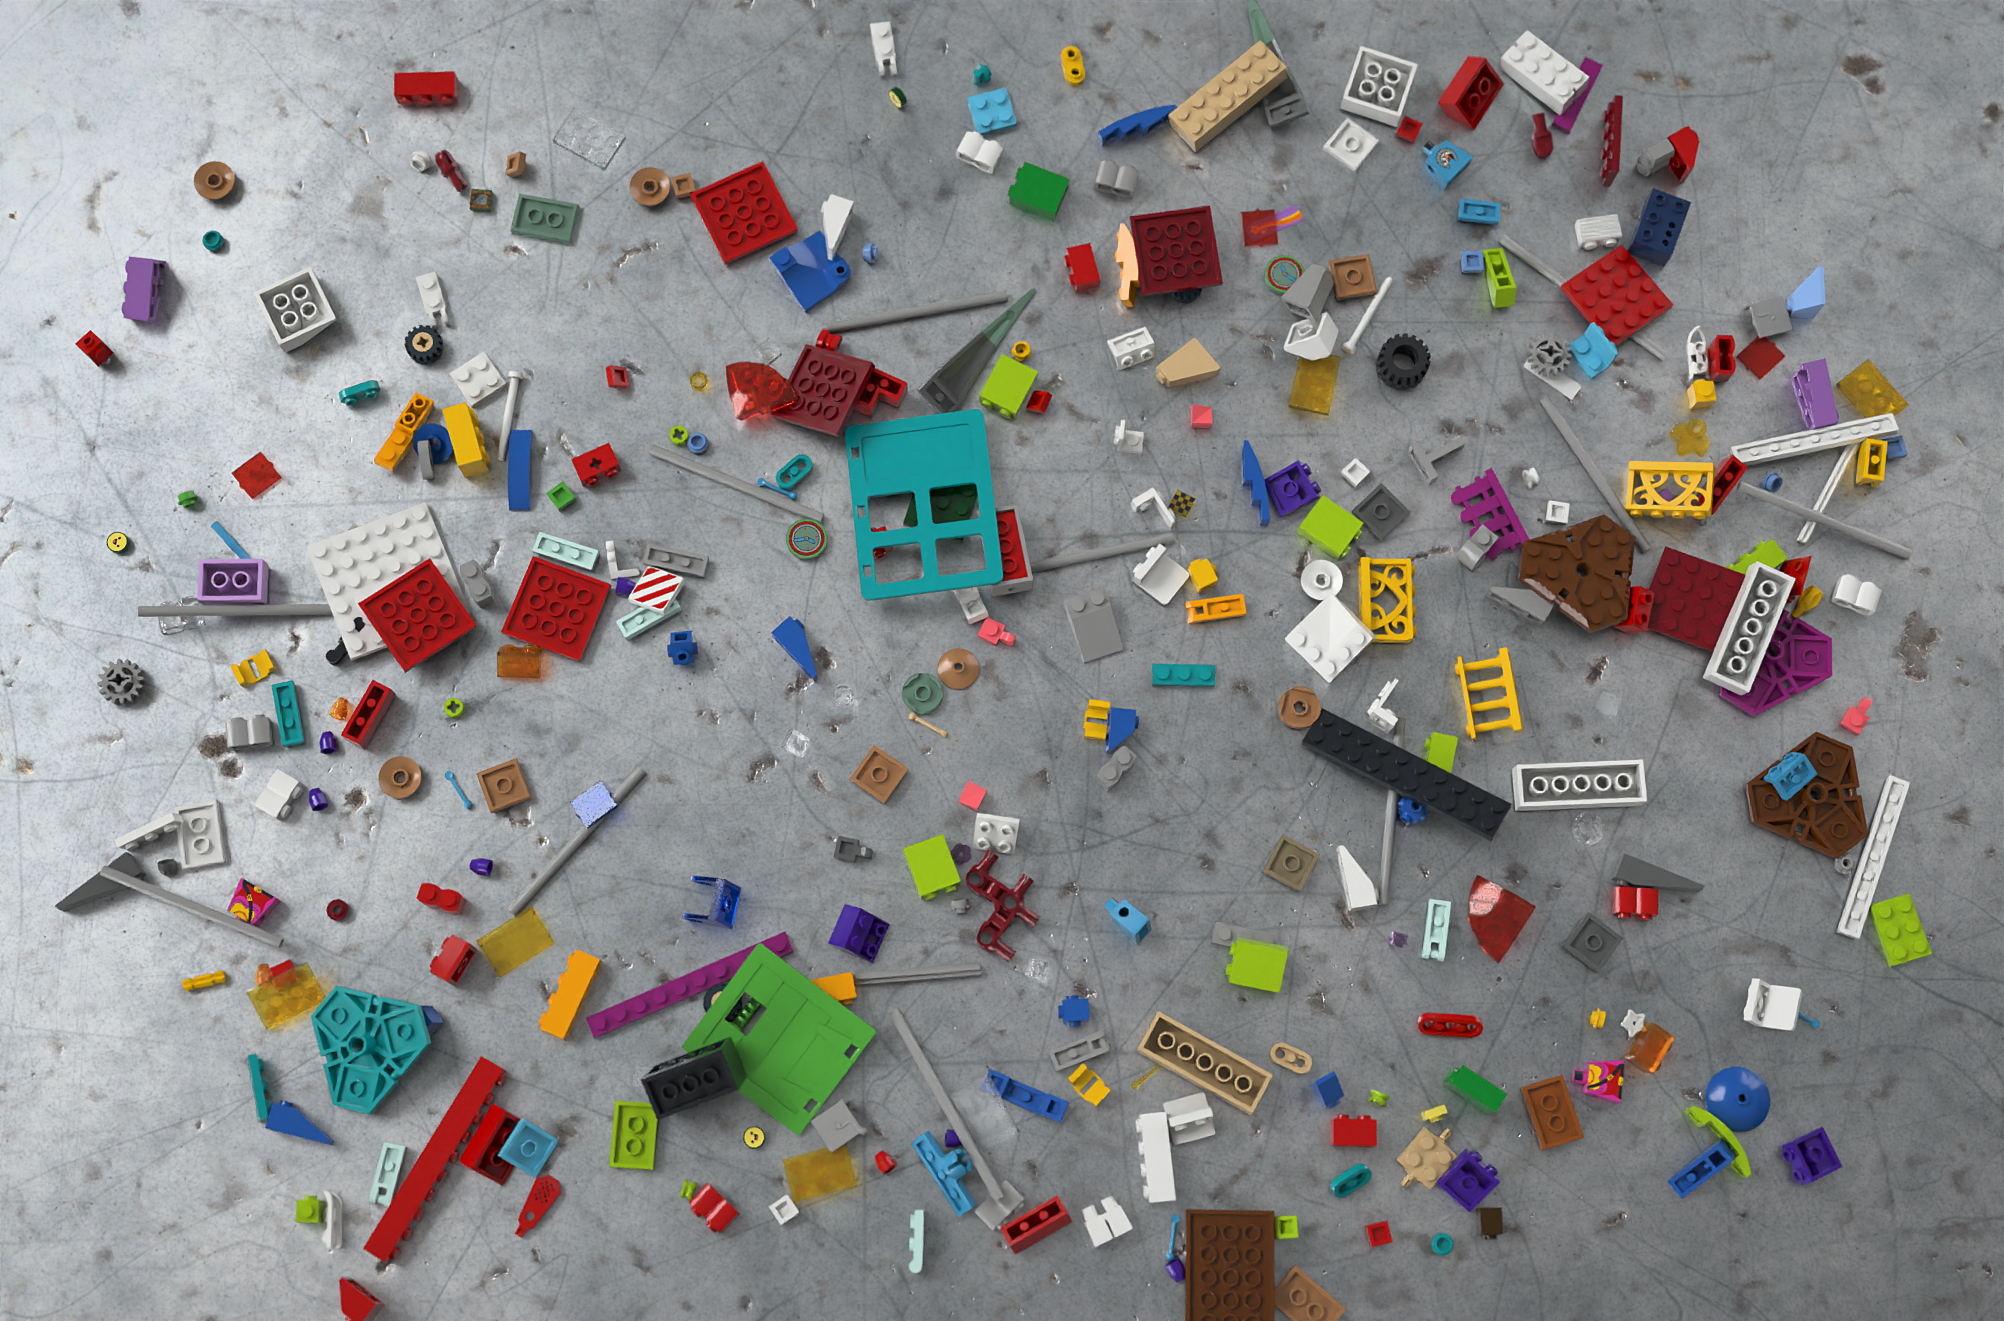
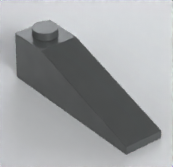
M127 852L108 865L112 869L142 881L147 875L135 858ZM99 872L55 906L57 909L65 912L129 889L130 887L105 878Z
M1625 853L1619 856L1611 878L1619 887L1698 893L1705 886Z

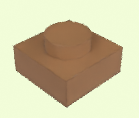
M517 152L508 156L505 175L514 177L524 173L526 168L525 153Z
M691 173L671 177L677 199L690 196V193L695 192Z

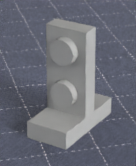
M1462 436L1457 439L1453 437L1444 442V446L1441 448L1434 447L1425 454L1417 441L1410 445L1408 453L1429 486L1436 482L1439 477L1433 465L1462 450L1466 443Z

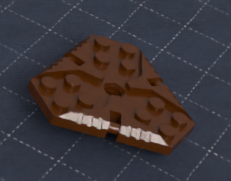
M1603 514L1568 526L1564 531L1559 529L1555 532L1524 541L1522 544L1518 580L1551 604L1553 601L1557 603L1559 611L1590 634L1623 623L1628 617L1631 586L1629 577L1632 574L1635 536ZM1569 537L1572 541L1570 543H1568L1567 538ZM1577 572L1583 573L1585 577L1580 576ZM1560 592L1564 593L1567 597L1564 599L1559 595Z
M1815 732L1785 754L1781 761L1777 760L1745 784L1752 824L1770 830L1787 839L1794 838L1801 845L1838 859L1868 836L1862 797L1857 795L1856 788H1859L1860 785L1852 746ZM1791 752L1805 754L1817 775L1790 799L1783 800L1773 784L1765 781L1764 776L1768 774L1772 767L1782 762L1787 754ZM1811 790L1817 793V800L1811 797ZM1843 790L1848 791L1847 797L1843 796ZM1797 825L1802 827L1801 832L1795 830Z

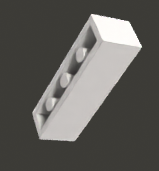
M1166 1112L1140 1114L1139 1120H1135L1136 1132L1141 1133L1138 1151L1139 1155H1143L1144 1163L1140 1164L1141 1176L1146 1178V1186H1143L1144 1199H1148V1204L1175 1201Z

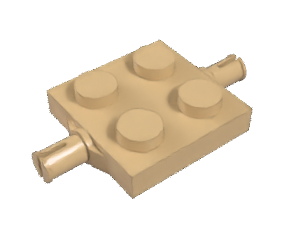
M1423 1127L1396 1159L1407 1173V1176L1399 1183L1403 1188L1407 1190L1410 1184L1416 1180L1431 1190L1437 1180L1441 1178L1452 1162L1458 1157L1445 1143L1453 1134L1449 1128L1446 1127L1438 1137L1433 1135L1426 1127Z

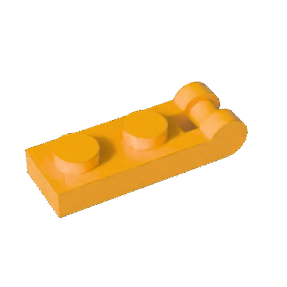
M1243 594L1194 600L1185 603L1186 610L1189 611V616L1187 617L1189 624L1246 616L1247 614ZM1197 608H1202L1203 614H1197Z

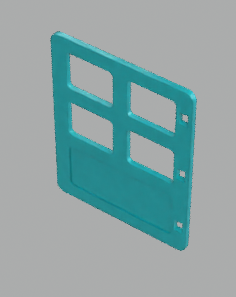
M972 409L852 425L845 430L862 597L865 600L874 601L996 585L1003 580L985 420L981 410ZM852 449H859L860 458L853 459ZM970 484L977 486L979 518L941 524L933 523L930 502L931 490ZM909 492L915 494L918 519L916 527L881 532L871 531L868 508L869 498ZM858 507H865L866 517L859 518ZM976 535L983 537L986 561L985 570L944 576L939 575L935 546L937 541ZM920 544L924 573L921 579L884 584L876 583L873 556L875 549ZM864 567H871L872 576L865 578Z

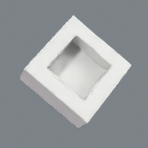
M1355 458L1340 474L1356 488L1371 471Z
M1549 500L1545 522L1566 525L1570 503Z
M788 1194L769 1206L781 1225L800 1213Z

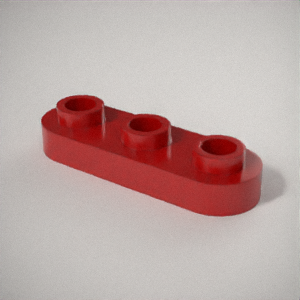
M1428 1012L1420 1015L1417 1021L1419 1031L1426 1035L1473 1038L1479 1036L1483 1031L1482 1021L1475 1015Z

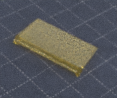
M532 906L476 940L499 978L555 943Z

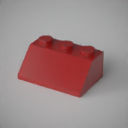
M1468 56L1439 99L1438 104L1448 117L1470 130H1475L1503 87L1504 82L1485 57Z
M492 1103L460 1157L459 1162L503 1186L514 1165L498 1156V1154L519 1123L520 1118Z

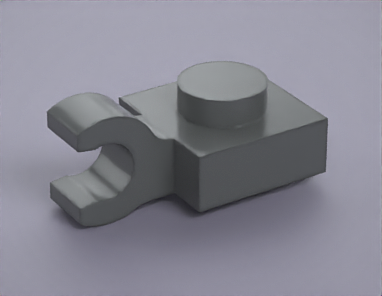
M838 836L834 858L855 862L856 856L872 859L873 851L870 848L860 847V841L857 839Z

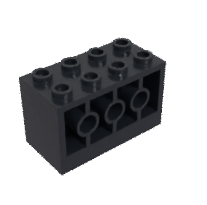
M728 1037L651 1066L641 1079V1082L657 1120L739 1090L747 1078V1074L732 1038Z

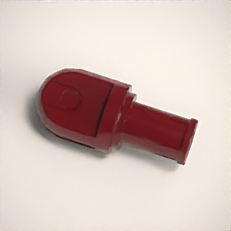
M1537 113L1532 115L1535 133L1532 135L1533 149L1537 156L1545 158L1553 152L1552 133L1547 130L1545 113Z
M447 150L437 152L435 161L441 170L442 176L450 179L457 192H461V189L462 191L466 189L468 184L459 172V163L454 160Z

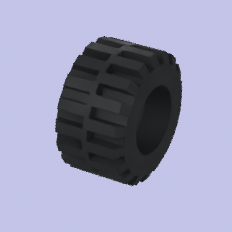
M1403 333L1402 337L1397 334L1394 338L1390 337L1383 344L1377 357L1376 366L1378 367V375L1382 374L1380 379L1383 382L1387 380L1389 387L1395 385L1394 389L1399 390L1400 387H1403V390H1407L1409 386L1413 388L1423 380L1431 361L1429 360L1431 355L1427 353L1428 346L1422 345L1424 342L1422 339L1418 341L1415 339V335L1408 337L1407 333ZM1396 354H1405L1413 360L1414 367L1408 370L1401 369L1395 365L1392 357Z

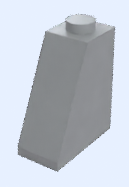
M1312 264L1284 293L1281 298L1290 312L1313 321L1318 320L1334 284L1328 268Z

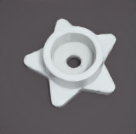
M1629 1009L1628 1015L1621 1022V1026L1628 1031L1629 1037L1632 1038L1637 1032L1646 1031L1643 1025L1645 1014L1636 1015Z

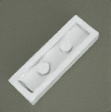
M170 813L115 839V843L118 848L130 851L138 848L141 842L157 839L158 834L162 832L174 831L177 829V825L184 822L181 815Z

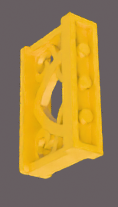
M1629 461L1625 510L1630 516L1642 517L1643 515H1651L1654 518H1663L1664 515H1668L1678 519L1685 518V516H1693L1695 519H1705L1712 516L1716 471L1714 463ZM1636 475H1641L1644 486L1635 488ZM1654 476H1661V480L1655 484L1650 483L1656 482V480L1653 479ZM1669 476H1674L1676 483L1686 490L1677 498L1668 502L1654 489L1664 485ZM1683 476H1689V479L1686 482L1690 483V485L1681 482V478ZM1703 477H1707L1706 491L1698 488ZM1641 491H1647V493L1640 497V500L1647 499L1645 505H1638L1634 501L1635 496ZM1694 492H1698L1704 496L1705 501L1701 506L1691 505V502L1693 500H1697L1699 502L1698 497L1694 495Z
M1361 557L1358 562L1359 620L1371 631L1384 627L1387 635L1375 634L1377 637L1372 642L1411 643L1413 637H1416V625H1413L1416 606L1412 605V597H1415V585H1412L1415 566L1411 564V558L1369 559V557ZM1370 567H1386L1383 574L1370 570ZM1394 567L1400 568L1403 572V578L1401 580L1397 579L1396 572L1390 579L1387 577L1389 570ZM1378 583H1381L1377 591L1371 589V584L1378 586ZM1402 585H1404V592L1400 588ZM1385 586L1400 601L1397 607L1387 616L1382 607L1370 602V598L1380 595ZM1404 608H1405V617L1402 616V615H1399V614L1403 611ZM1373 610H1377L1380 613L1382 619L1379 620V615L1377 617H1373L1371 615V612ZM1402 622L1405 630L1401 634H1395L1390 630L1388 624L1392 623L1394 628L1399 629L1397 623Z

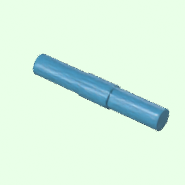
M218 521L211 525L240 559H251Z

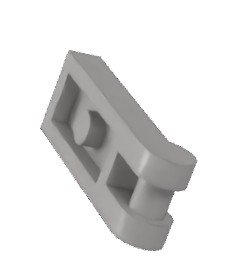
M1105 1030L1048 1051L1056 1072L1112 1051L1111 1045L1107 1043L1105 1038L1107 1036ZM1097 1040L1100 1048L1094 1050L1092 1042Z

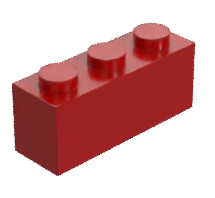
M455 71L394 73V96L397 103L402 105H411L412 103L430 105L438 102L451 104L452 102H458V78Z
M1733 454L1723 459L1716 468L1712 515L1748 469ZM1706 481V483L1703 485V487L1701 488V489H1703V490H1705V491H1706V488H1707V481ZM1697 493L1696 496L1699 502L1693 500L1691 502L1692 506H1701L1705 501L1704 496Z
M372 680L342 731L341 736L352 744L365 749L396 695L392 689Z
M1057 1195L1000 1229L1016 1255L1070 1224L1072 1220Z

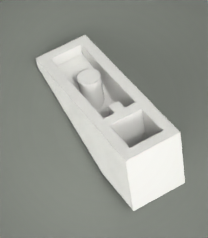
M832 194L828 201L823 202L821 212L824 213L823 224L829 260H832L853 214L854 204L853 201Z
M1344 845L1338 846L1336 851L1349 911L1374 907L1377 901H1379L1377 888L1373 887L1372 881Z

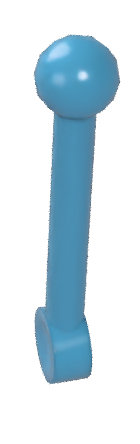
M763 478L757 481L760 487L766 486L789 496L792 500L797 498V493L788 492L771 485Z
M447 771L445 778L450 780L464 802V807L466 809L471 808L472 802L467 800L454 780V774L451 771Z
M1798 1012V1016L1809 1022L1812 1028L1820 1026L1818 1020H1812Z
M1178 1215L1171 1217L1173 1225L1169 1253L1166 1255L1168 1261H1173L1175 1258L1173 1250L1177 1223L1180 1221Z

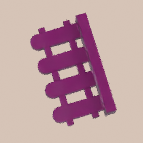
M1492 468L1484 471V478L1481 479L1477 476L1474 478L1476 482L1464 488H1461L1460 485L1455 487L1456 492L1451 495V502L1455 505L1463 503L1466 509L1460 514L1461 521L1464 523L1472 521L1475 525V528L1470 531V538L1482 525L1477 518L1489 512H1492L1494 518L1483 523V525L1493 533L1501 530L1504 535L1486 553L1487 557L1485 559L1491 557L1492 560L1498 558L1496 554L1508 548H1511L1513 551L1517 549L1516 544L1518 543L1522 548L1523 542L1530 540ZM1490 489L1494 494V496L1490 497L1487 492ZM1482 494L1485 500L1471 506L1468 500ZM1499 507L1503 511V514L1499 515L1497 511V508ZM1509 525L1513 530V532L1509 533L1506 528Z

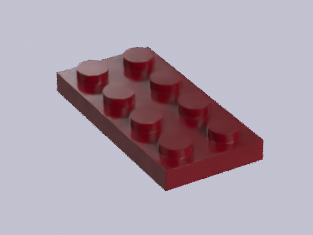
M1615 95L1612 102L1608 103L1607 110H1604L1603 122L1606 124L1605 129L1602 131V141H1605L1604 147L1601 150V160H1604L1603 166L1600 169V178H1603L1602 186H1611L1620 170L1622 95Z

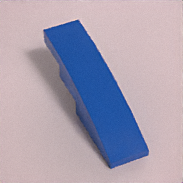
M1173 104L1155 107L1127 116L1098 131L1097 140L1102 146L1116 136H1119L1124 141L1138 131L1144 137L1169 120L1168 115L1177 106Z
M1244 440L1242 445L1243 486H1251V506H1259L1260 526H1268L1270 513L1265 480L1249 441Z

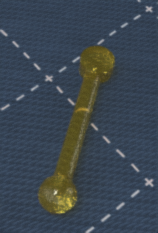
M1158 1064L1139 1080L1133 1081L1131 1088L1134 1090L1138 1089L1139 1084L1163 1066Z

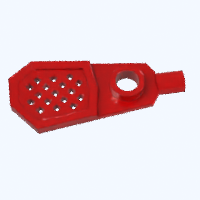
M550 1175L536 1178L519 1215L518 1222L520 1225L514 1234L522 1238L527 1229L534 1228L560 1195L559 1180ZM529 1212L534 1214V1218L531 1221L526 1218Z

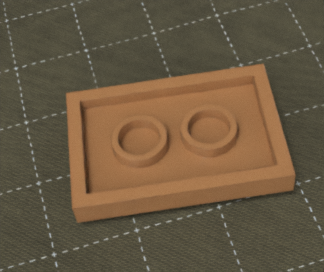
M1296 1265L1293 1266L1275 1288V1307L1291 1321H1337L1346 1310Z

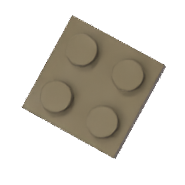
M1282 834L1262 873L1300 893L1320 854Z

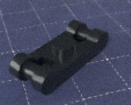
M356 617L353 620L356 625L355 629L360 632L365 623L362 617ZM342 636L338 641L339 645L334 650H329L326 653V659L333 666L339 665L348 654Z

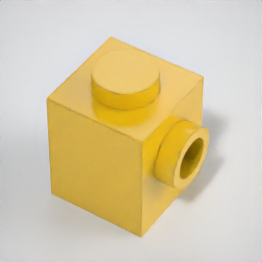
M1695 380L1687 390L1690 410L1710 408L1717 400L1713 380Z
M1199 558L1190 563L1187 571L1198 594L1217 585V569L1212 562L1209 563L1207 558L1204 560Z

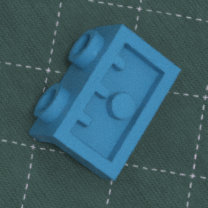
M1791 752L1777 766L1772 767L1768 774L1764 776L1766 782L1773 784L1783 800H1788L1814 778L1817 772L1805 754Z

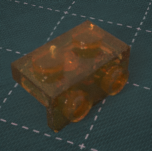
M513 644L503 645L497 652V677L540 678L542 648H537L535 645H526L524 647H515Z

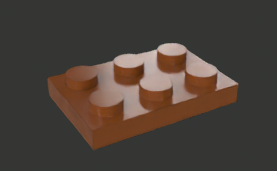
M1563 1075L1520 1088L1541 1151L1584 1138Z

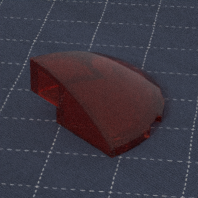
M749 361L732 363L726 366L727 386L735 418L740 421L757 414H767L799 401L791 383L770 366Z
M1477 875L1472 883L1468 897L1470 927L1475 932L1480 947L1494 961L1500 963L1536 906L1502 886Z

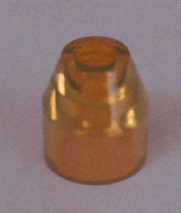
M339 697L333 703L329 715L338 720H346L349 711V701Z
M259 964L255 972V985H272L273 975L269 964Z

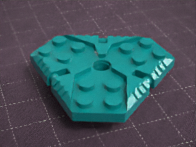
M335 986L311 1015L320 1055L326 1056L327 1060L323 1067L333 1105L366 1114H373L399 1083V1078L407 1074L408 1070L412 1068L413 1064L417 1062L418 1058L431 1045L422 1006L385 996L378 998L376 994ZM335 1053H337L339 1059L337 1060L335 1059ZM391 1067L395 1069L393 1073L389 1070Z

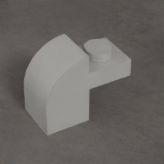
M1482 524L1470 540L1468 539L1456 558L1474 572L1487 557L1486 553L1497 542L1499 537Z

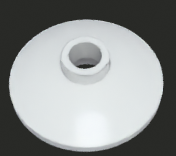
M1316 560L1309 563L1301 575V585L1305 593L1311 598L1323 601L1331 593L1336 596L1343 583L1339 568L1327 560ZM1322 579L1325 584L1319 585L1317 580Z

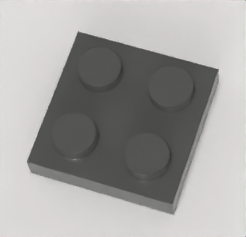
M1381 483L1351 513L1363 522L1381 541L1411 511Z
M1588 912L1565 942L1563 948L1598 973L1623 940V937Z

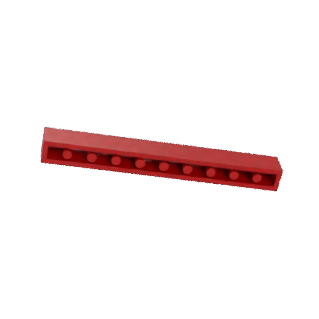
M482 1056L479 1058L363 1247L365 1251L386 1263H390L391 1260L394 1261L401 1251L399 1246L403 1240L407 1241L413 1231L410 1229L415 1221L418 1222L424 1214V1205L435 1196L436 1191L434 1189L438 1182L442 1183L448 1174L446 1169L449 1164H453L460 1154L458 1152L462 1144L465 1145L471 1137V1128L473 1125H478L482 1119V1110L493 1101L495 1097L493 1092L497 1086L501 1087L504 1083L506 1070Z

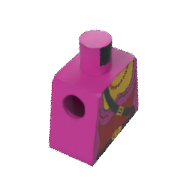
M241 878L229 904L228 911L237 915L235 919L259 927L281 901Z
M1625 1061L1587 1062L1585 1064V1071L1573 1070L1572 1082L1583 1084V1094L1614 1104L1620 1103Z

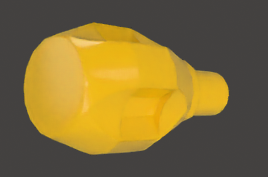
M1813 585L1806 588L1802 595L1799 596L1797 608L1791 616L1793 618H1800L1803 613L1815 608L1821 602L1823 592Z

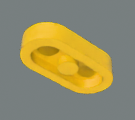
M1067 46L1061 52V63L1065 80L1072 86H1078L1085 79L1081 53L1078 48ZM1072 53L1074 54V56L1069 57L1068 54ZM1076 71L1079 74L1073 75L1072 72Z

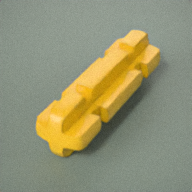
M220 970L214 972V974L208 973L195 976L194 979L187 978L182 980L183 989L190 991L194 990L195 987L199 989L215 985V983H223L226 981V975L224 971Z

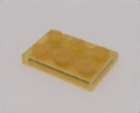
M1331 354L1324 359L1319 358L1316 360L1299 356L1288 407L1328 416L1341 356Z
M1869 359L1836 384L1864 418L1892 413L1895 417L1909 405Z
M308 962L271 978L246 992L266 1030L321 1004L326 998Z
M847 1143L833 1153L827 1147L783 1159L793 1203L857 1186Z

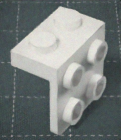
M1159 544L1156 548L1152 547L1145 556L1148 559L1143 564L1140 562L1133 570L1135 574L1133 582L1161 604L1167 605L1189 578V572L1165 555L1166 548Z
M1752 978L1748 989L1749 996L1747 1005L1744 1008L1743 1020L1757 1027L1793 1031L1796 1027L1802 990L1799 988L1770 985L1761 979Z

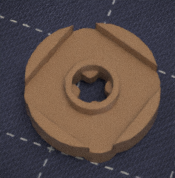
M1301 686L1294 687L1285 692L1278 704L1280 720L1294 729L1309 728L1318 719L1321 711V704L1315 693L1311 689ZM1298 703H1302L1305 711L1297 713L1294 705L1297 706Z

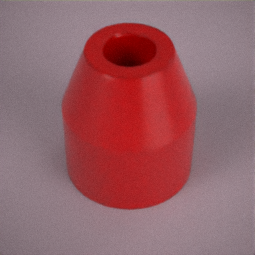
M883 1150L874 1156L876 1165L883 1175L891 1172L897 1166L892 1156Z

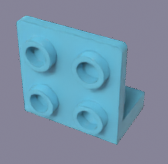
M1594 322L1588 326L1581 337L1567 346L1571 347L1569 354L1572 355V358L1590 380L1609 368L1618 355L1615 344L1608 341L1604 336L1603 329Z

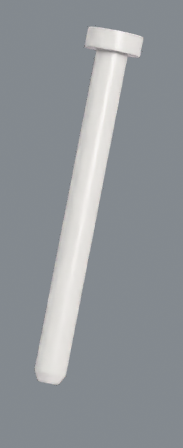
M1387 277L1384 280L1349 342L1343 344L1342 349L1352 355L1355 354L1357 350L1356 344L1393 283L1391 277Z
M510 371L508 374V378L511 381L497 453L499 461H503L506 456L518 383L523 379V374L515 371Z

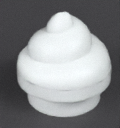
M417 151L411 155L410 164L415 170L424 171L429 168L431 159L427 151Z

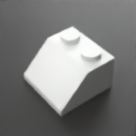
M1328 312L1320 314L1317 321L1310 319L1302 320L1292 324L1284 350L1310 360L1324 359L1331 355L1339 330Z

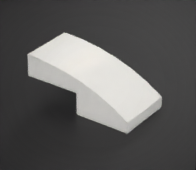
M976 587L954 590L969 624L989 617Z

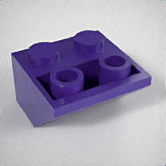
M844 904L828 944L873 963L890 924L862 908Z

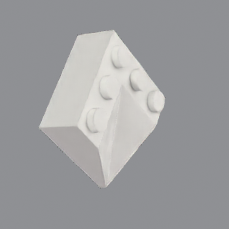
M1360 46L1340 109L1397 127L1418 64Z
M311 267L254 292L272 332L284 353L303 345L337 320Z
M1331 593L1288 634L1285 640L1322 677L1331 683L1377 636Z

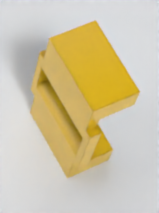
M266 649L259 651L260 655L257 653L240 662V665L235 663L230 666L240 686L243 687L249 683L254 684L268 677L269 673L277 670ZM252 659L261 675L257 679L248 663Z
M1089 699L1083 729H1085V739L1105 741L1107 725L1086 722L1087 717L1107 720L1110 702Z
M1083 1063L1067 1079L1074 1086L1073 1089L1084 1100H1089L1095 1107L1111 1091L1104 1085L1105 1082L1091 1069L1089 1071ZM1095 1076L1098 1080L1083 1095L1080 1090Z

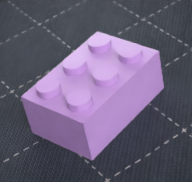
M199 559L197 600L203 606L267 605L269 565L264 559Z

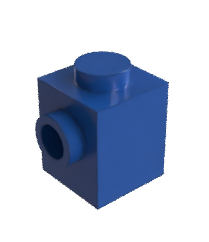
M1079 995L1066 996V1000H1062V1005L1058 1006V1018H1063V1024L1068 1023V1027L1081 1026L1082 1022H1089L1090 1020L1088 998L1079 999Z

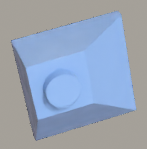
M1819 266L1787 299L1786 308L1789 311V318H1814L1825 305L1824 266Z

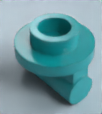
M981 63L978 64V69L973 71V83L979 85L983 80L986 82L991 81L990 76L992 73L987 65L983 66Z

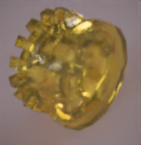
M701 371L692 373L690 376L691 388L698 392L705 390L708 387L707 375ZM697 377H701L702 381H705L700 386L693 382L697 381Z

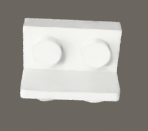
M977 813L972 848L1013 855L1015 853L1019 819Z
M1202 1092L1163 1103L1174 1145L1215 1135L1211 1118L1213 1113L1211 1107H1208L1205 1093Z

